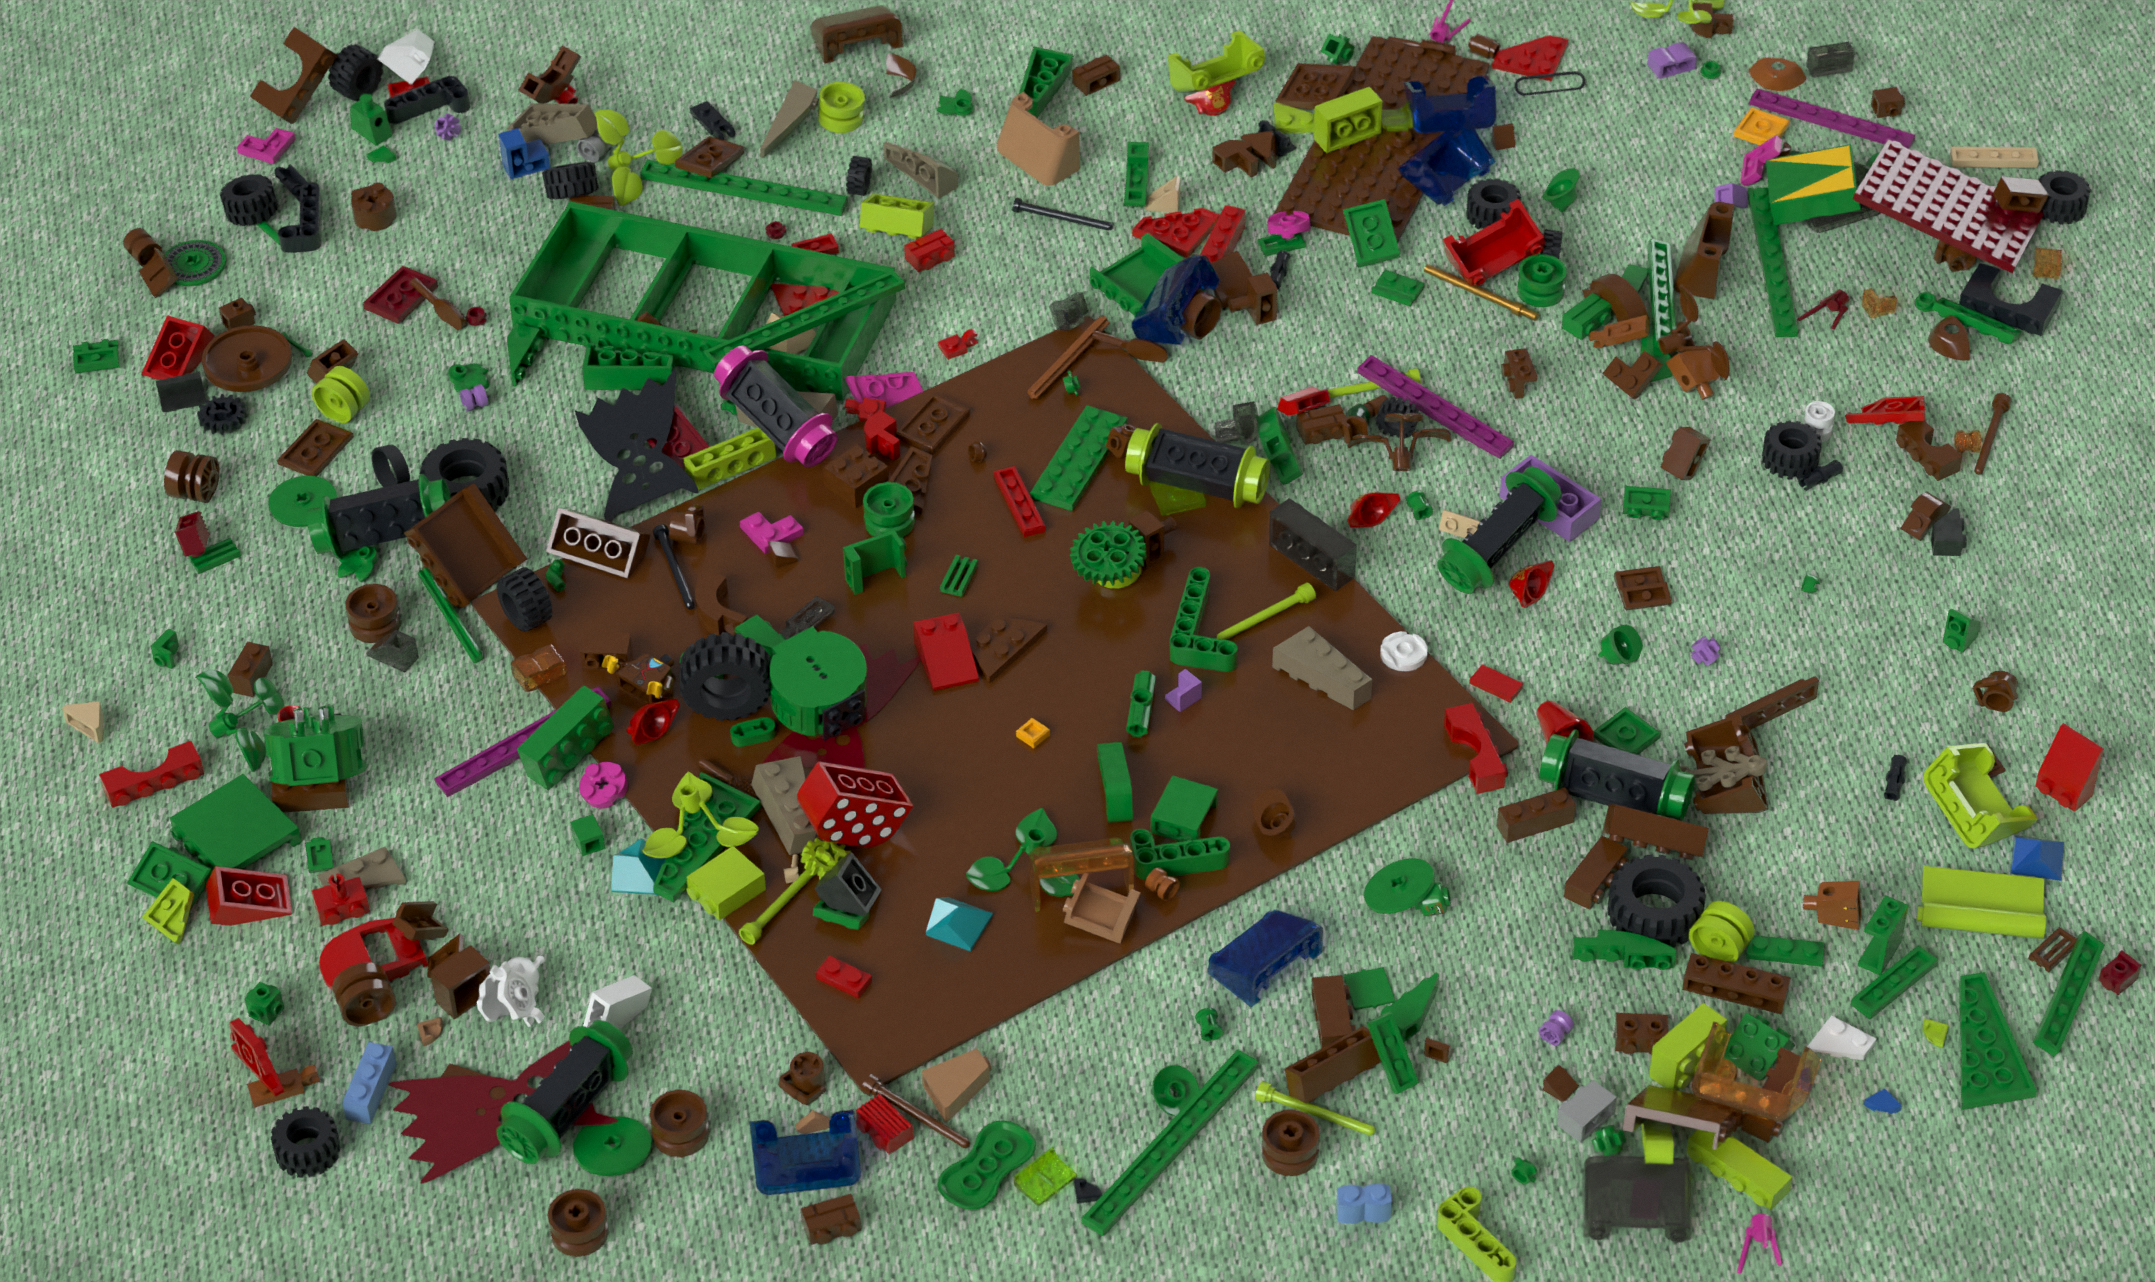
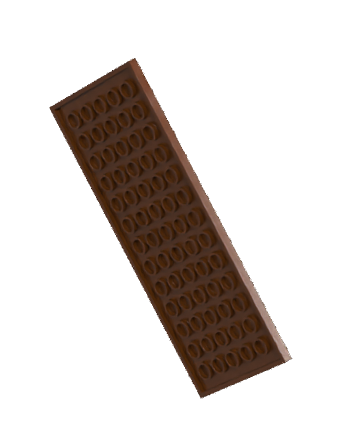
M1372 35L1355 66L1356 74L1343 96L1370 87L1382 100L1381 134L1328 153L1314 140L1274 214L1286 211V215H1293V211H1302L1309 215L1310 226L1350 236L1343 209L1385 199L1398 244L1483 82L1490 63L1459 55H1451L1441 51H1432L1420 46L1414 47L1400 41ZM1399 128L1409 130L1412 133V143L1403 148L1394 146L1391 143V133Z

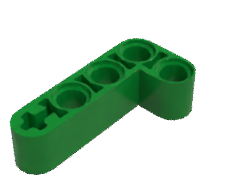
M1122 742L1097 744L1098 763L1106 795L1108 823L1133 821L1131 781Z
M1137 829L1130 835V855L1135 874L1139 879L1146 880L1148 875L1158 867L1165 870L1167 876L1173 877L1226 868L1230 863V842L1224 837H1212L1155 846L1150 831Z

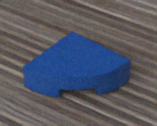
M1885 1088L1864 1101V1105L1870 1110L1888 1112V1114L1899 1112L1902 1107Z

